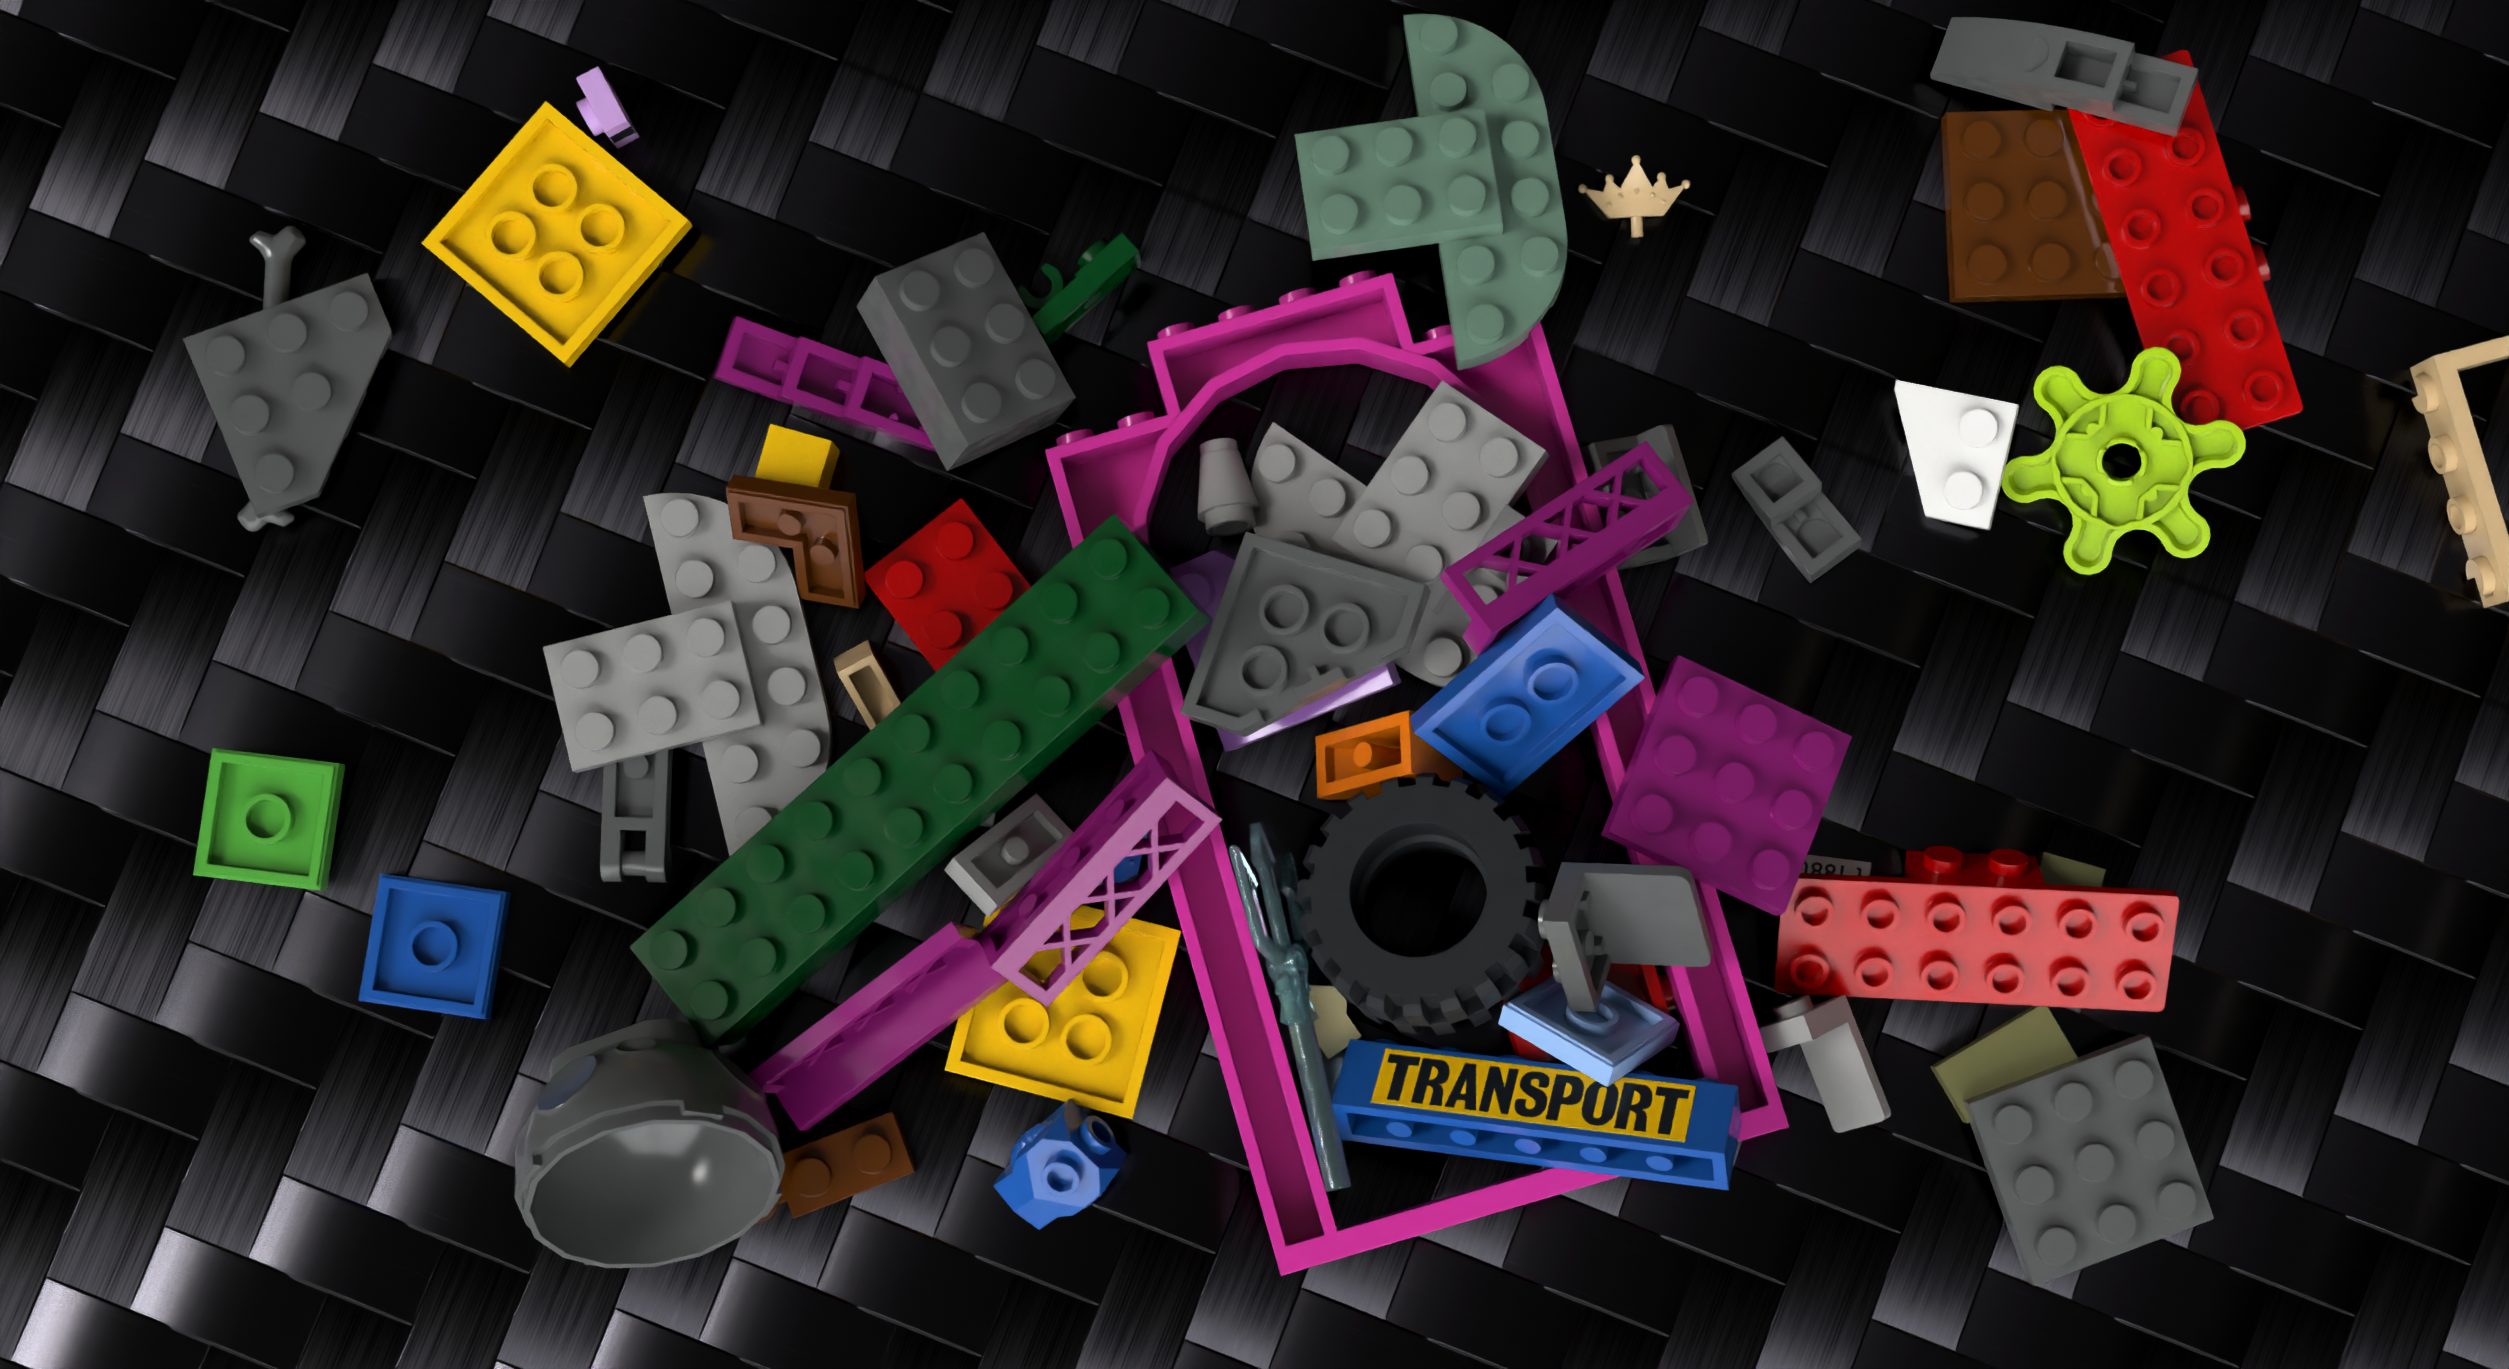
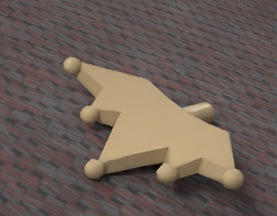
M1635 155L1631 160L1633 166L1621 187H1618L1613 182L1614 177L1610 174L1605 177L1606 185L1603 192L1587 189V186L1584 184L1578 187V191L1582 194L1586 193L1608 219L1631 218V238L1643 237L1642 217L1664 216L1683 188L1688 189L1691 185L1689 180H1683L1680 186L1669 189L1665 181L1666 174L1660 172L1657 175L1658 181L1652 186L1639 164L1641 161L1640 156Z

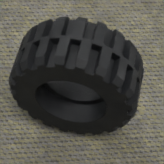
M1437 773L1416 775V785L1404 786L1399 777L1380 781L1382 793L1368 799L1363 790L1346 800L1352 811L1342 820L1334 814L1330 815L1320 828L1327 838L1322 848L1316 845L1309 846L1303 864L1310 872V878L1298 882L1297 901L1305 910V914L1299 919L1303 938L1313 950L1311 956L1338 992L1349 1004H1355L1366 1017L1381 1025L1386 1021H1390L1399 1031L1417 1035L1421 1031L1422 1026H1431L1437 1035L1456 1033V1022L1468 1018L1475 1027L1493 1019L1488 1011L1490 1007L1501 1000L1506 1004L1522 994L1518 987L1519 983L1525 976L1536 979L1545 964L1540 951L1542 946H1548L1549 942L1548 939H1543L1540 935L1538 913L1542 900L1549 899L1553 889L1548 876V867L1530 830L1519 815L1514 816L1507 803L1492 791L1482 795L1479 793L1474 782L1457 776L1451 780L1450 786L1443 785ZM1432 853L1452 854L1470 860L1479 869L1484 878L1487 896L1478 922L1463 940L1448 950L1425 957L1396 955L1386 950L1377 941L1370 926L1371 907L1380 885L1393 870L1408 860Z

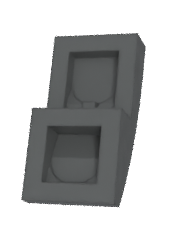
M1783 436L1732 473L1733 480L1755 513L1810 584L1861 547L1862 538L1823 494L1820 479Z

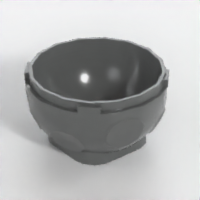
M668 1018L645 1020L569 1047L552 1059L547 1073L548 1083L542 1089L537 1103L523 1126L516 1143L514 1198L526 1225L531 1229L536 1240L563 1258L583 1262L584 1265L621 1269L657 1267L703 1256L743 1236L762 1217H767L782 1195L781 1181L785 1168L780 1134L766 1103V1095L763 1090L729 1058L715 1049H709L693 1027L685 1022Z

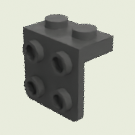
M1561 862L1550 898L1542 900L1538 913L1539 932L1543 939H1548L1553 954L1554 979L1557 983H1562L1571 1011L1596 1012L1611 963L1706 967L1711 962L1713 947L1693 874L1684 867Z

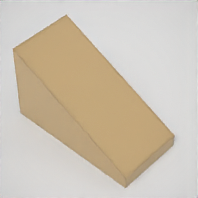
M868 640L833 658L840 679L871 731L901 704L897 693Z

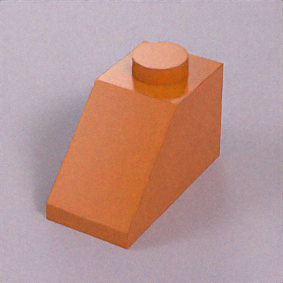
M1411 710L1315 736L1317 798L1347 800L1361 790L1369 799L1383 792L1380 781L1399 777L1404 786L1416 785V775L1421 773H1437L1443 785L1450 786V782L1455 776L1463 778V769L1414 733L1410 717L1415 711Z

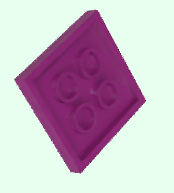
M1678 655L1670 660L1601 835L1664 865L1684 867L1693 874L1694 879L1774 916L1784 914L1852 736Z

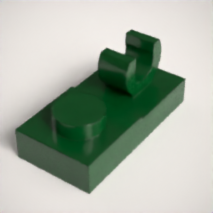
M1123 233L1117 236L1111 243L1103 238L1092 245L1079 259L1077 264L1081 269L1075 274V279L1066 287L1060 272L1052 265L1046 263L1041 267V271L1046 280L1052 284V290L1046 297L1035 298L1022 285L1016 289L1026 309L1034 313L1031 318L1048 348L1141 266L1139 250Z

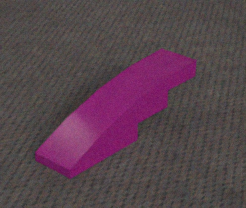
M738 316L733 319L713 378L860 429L936 452L888 364L867 356L859 358L802 336L795 338Z

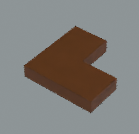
M734 474L726 486L733 539L792 548L800 599L859 609L866 597L856 493Z

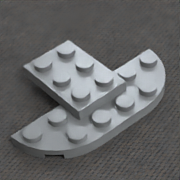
M1441 381L1368 486L1362 484L1273 422L1258 449L1250 482L1260 506V510L1254 512L1256 527L1253 529L1255 534L1426 584L1431 593L1410 652L1394 660V663L1417 678L1444 688L1478 657L1462 637L1471 618L1442 582L1440 576L1444 569L1478 548L1505 505L1514 506L1550 455L1545 449L1444 381ZM1478 568L1465 577L1486 605L1505 592L1506 583L1484 568Z
M659 493L643 496L672 615L543 647L572 771L579 773L603 767L604 765L623 762L631 758L702 742L729 856H731L831 766L833 750L832 724L803 602L798 594L797 580L779 546L733 539L728 504L688 493Z

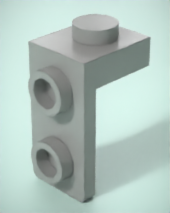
M1806 995L1773 1008L1776 1019L1759 1027L1766 1054L1800 1044L1835 1132L1841 1133L1878 1123L1891 1116L1890 1107L1845 995L1812 1004L1810 996Z

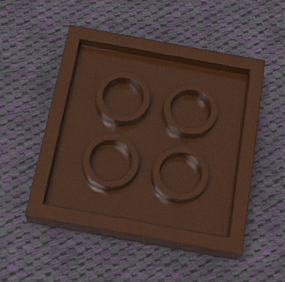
M2053 109V112L2047 110L1946 112L1941 118L1950 303L2127 298L2067 109Z

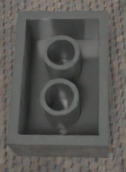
M984 232L875 276L856 306L947 471L1053 425L1076 398Z

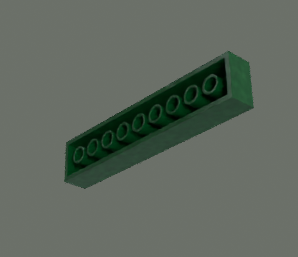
M1113 513L630 946V949L709 1047L735 1045L1213 619L1134 527Z

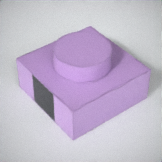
M598 66L576 78L586 98L576 102L594 136L605 132L617 149L639 138L613 86Z

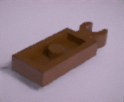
M895 1110L783 1153L785 1168L781 1181L782 1195L767 1217H762L755 1224L762 1223L771 1218L777 1212L780 1204L786 1201L794 1219L916 1172L915 1163Z

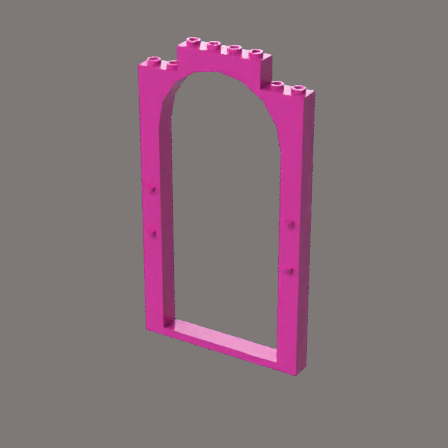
M1373 270L1349 275L1340 280L1339 288L1316 294L1314 288H1303L1289 292L1279 298L1280 305L1255 311L1253 305L1235 307L1221 313L1218 316L1219 322L1196 329L1193 323L1187 322L1172 325L1157 333L1158 339L1147 342L1167 415L1155 418L1154 413L1150 411L1136 413L1117 422L1119 429L1095 436L1092 429L1073 431L1057 438L1056 447L1045 450L1073 549L1113 513L1130 523L1150 546L1149 526L1171 458L1220 402L1283 370L1360 364L1428 385L1434 391L1440 382L1444 381L1545 449L1550 456L1520 497L1523 511L1529 515L1587 479L1588 474L1540 321L1529 332V337L1507 354L1476 367L1457 370L1451 325L1440 326L1425 332L1421 336L1423 342L1414 344L1393 274L1388 273L1377 277L1376 272ZM1579 503L1573 507L1570 527L1596 533L1604 529L1598 507L1586 503ZM1561 516L1550 523L1560 525ZM1571 543V545L1567 549V552L1572 550L1579 544ZM1616 567L1564 601L1638 660L1645 676L1643 680L1589 725L1613 803L1656 698ZM1170 657L1118 703L1134 764L1136 766L1153 749L1171 764L1178 779L1184 786L1215 809L1190 720L1180 713L1184 699L1173 661ZM1176 801L1159 819L1158 837L1182 833L1197 816ZM1220 824L1213 829L1168 878L1281 1276L1620 1177L1546 1167L1336 1229ZM1627 848L1631 865H1664ZM1694 879L1713 947L1711 962L1706 967L1662 966L1672 988L1676 1012L1697 1079L1710 1078L1722 1084L1738 1086L1742 1122L1739 1142L1787 1128L1789 1125L1716 889Z

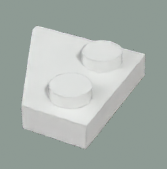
M1896 380L1894 390L1925 516L1990 531L2019 412V405Z

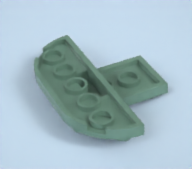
M1438 14L1403 15L1418 117L1295 134L1312 260L1438 243L1457 370H1462L1491 362L1519 346L1529 337V332L1544 317L1548 309L1553 307L1559 295L1566 268L1568 242L1566 222L1543 94L1535 76L1522 57L1500 37L1469 21Z

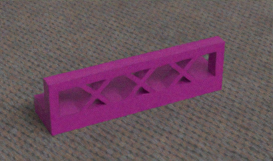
M1647 441L1641 443L1443 570L1440 579L1471 618L1462 637L1477 657L1551 593L1565 601L1678 526L1694 500ZM1639 465L1660 491V493L1649 500L1620 495L1622 476ZM1611 484L1610 493L1600 491L1607 485ZM1579 503L1608 508L1606 527L1598 533L1571 528L1572 508ZM1618 510L1629 512L1617 520ZM1561 516L1560 525L1550 523ZM1530 535L1558 540L1555 561L1546 566L1519 560L1522 540ZM1568 542L1579 544L1567 552ZM1510 548L1509 558L1498 556ZM1478 568L1507 573L1504 594L1487 605L1465 578ZM1517 575L1528 577L1516 585Z
M1151 749L980 933L979 939L990 967L1048 1007L1222 821L1219 812L1184 786L1178 779L1171 764ZM1176 801L1197 816L1182 833L1158 837V821ZM1148 854V869L1137 881L1114 884V868L1124 857ZM1104 901L1105 916L1094 927L1070 930V915L1080 904ZM1060 927V932L1054 933ZM1061 948V963L1044 981H1041L1023 968L1037 951Z
M950 922L750 1072L748 1076L754 1080L764 1093L776 1094L798 1130L808 1131L1009 980L990 967L979 939L980 933L976 927Z

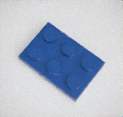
M1551 593L1410 717L1416 735L1503 799L1643 680L1645 676L1638 660L1554 593Z

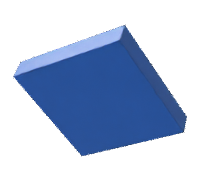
M380 873L358 1001L490 1019L511 892Z

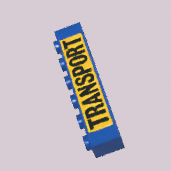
M1379 1039L1373 1042L1349 1040L1331 1102L1341 1140L1729 1190L1742 1124L1738 1086L1722 1084L1710 1078L1686 1080L1656 1076L1643 1070H1632L1606 1087L1566 1063L1562 1065L1529 1061L1520 1056L1510 1054L1499 1057L1471 1054L1452 1047L1430 1049L1405 1046L1386 1039Z

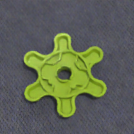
M2155 346L2139 353L2132 363L2131 374L2127 383L2120 390L2110 394H2099L2089 390L2075 371L2061 365L2045 369L2036 378L2033 388L2034 398L2039 406L2046 410L2053 418L2056 427L2055 440L2050 448L2041 454L2019 456L2009 461L2005 466L2001 486L2004 493L2010 499L2019 503H2030L2038 499L2051 498L2059 500L2068 507L2072 514L2073 527L2070 536L2065 542L2063 554L2069 567L2079 574L2092 575L2105 569L2111 560L2116 541L2124 533L2132 530H2146L2155 534L2161 540L2165 549L2173 556L2192 558L2201 554L2208 546L2211 537L2210 526L2206 519L2197 513L2190 504L2188 497L2189 485L2193 478L2203 470L2226 468L2234 465L2241 459L2245 451L2246 438L2242 429L2235 423L2228 420H2214L2207 424L2193 425L2184 422L2176 415L2172 408L2171 396L2174 387L2180 379L2181 365L2177 356L2167 348ZM2125 443L2138 449L2141 456V467L2136 474L2127 478H2118L2107 472L2103 456L2110 446Z

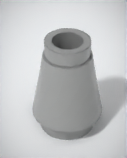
M1218 438L1202 443L1199 447L1201 457L1199 464L1198 520L1205 523L1208 535L1216 537L1234 536L1252 530L1256 527L1254 512L1259 511L1260 506L1241 454L1238 451L1237 441L1231 438Z

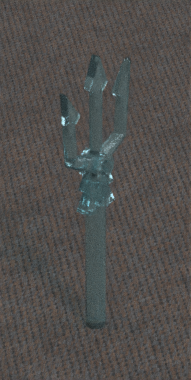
M1257 822L1250 825L1251 862L1259 873L1273 939L1268 937L1256 894L1258 882L1238 846L1231 845L1229 853L1253 945L1266 958L1268 974L1274 982L1275 994L1279 996L1281 1002L1280 1022L1288 1025L1325 1191L1341 1190L1351 1187V1181L1314 1021L1319 1016L1310 1001L1309 992L1311 988L1308 984L1307 975L1309 967L1306 957L1310 945L1303 938L1299 919L1305 912L1297 901L1298 877L1292 852H1287L1283 856L1280 889L1286 896L1294 938V941L1291 943L1273 871L1275 858L1261 823Z

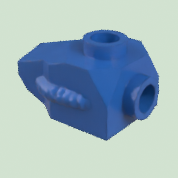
M1069 1099L1042 1123L1031 1127L1029 1131L1020 1136V1139L1016 1140V1144L1013 1145L1011 1150L1010 1164L996 1179L993 1186L1016 1214L1040 1230L1057 1217L1073 1216L1096 1201L1106 1191L1110 1181L1121 1169L1127 1153L1116 1143L1114 1133L1105 1121L1097 1116H1088Z

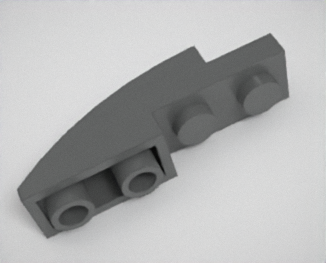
M1951 17L1930 76L1932 80L2053 112L2055 105L2177 137L2198 80L2199 69L2136 53L2135 43L2099 34L2017 20Z

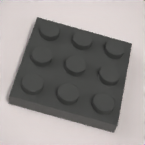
M2143 1034L2136 1035L2082 1055L2078 1059L1963 1100L2026 1281L2033 1286L2214 1219L2149 1036Z

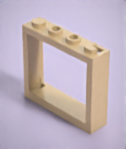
M2509 335L2434 355L2410 368L2418 396L2412 398V401L2417 411L2424 414L2431 435L2428 443L2429 457L2434 469L2439 474H2443L2450 496L2447 502L2448 518L2453 530L2457 534L2462 535L2469 558L2466 562L2467 580L2475 578L2484 608L2509 602V535L2458 371L2509 358Z

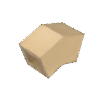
M1307 985L1305 1026L1327 1058L1330 1059L1346 1048L1350 1039L1357 1040L1361 1037V1034L1346 1014L1347 1000L1334 986Z

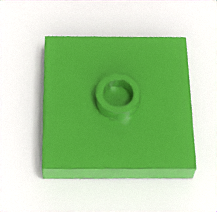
M212 748L193 875L327 891L345 764Z

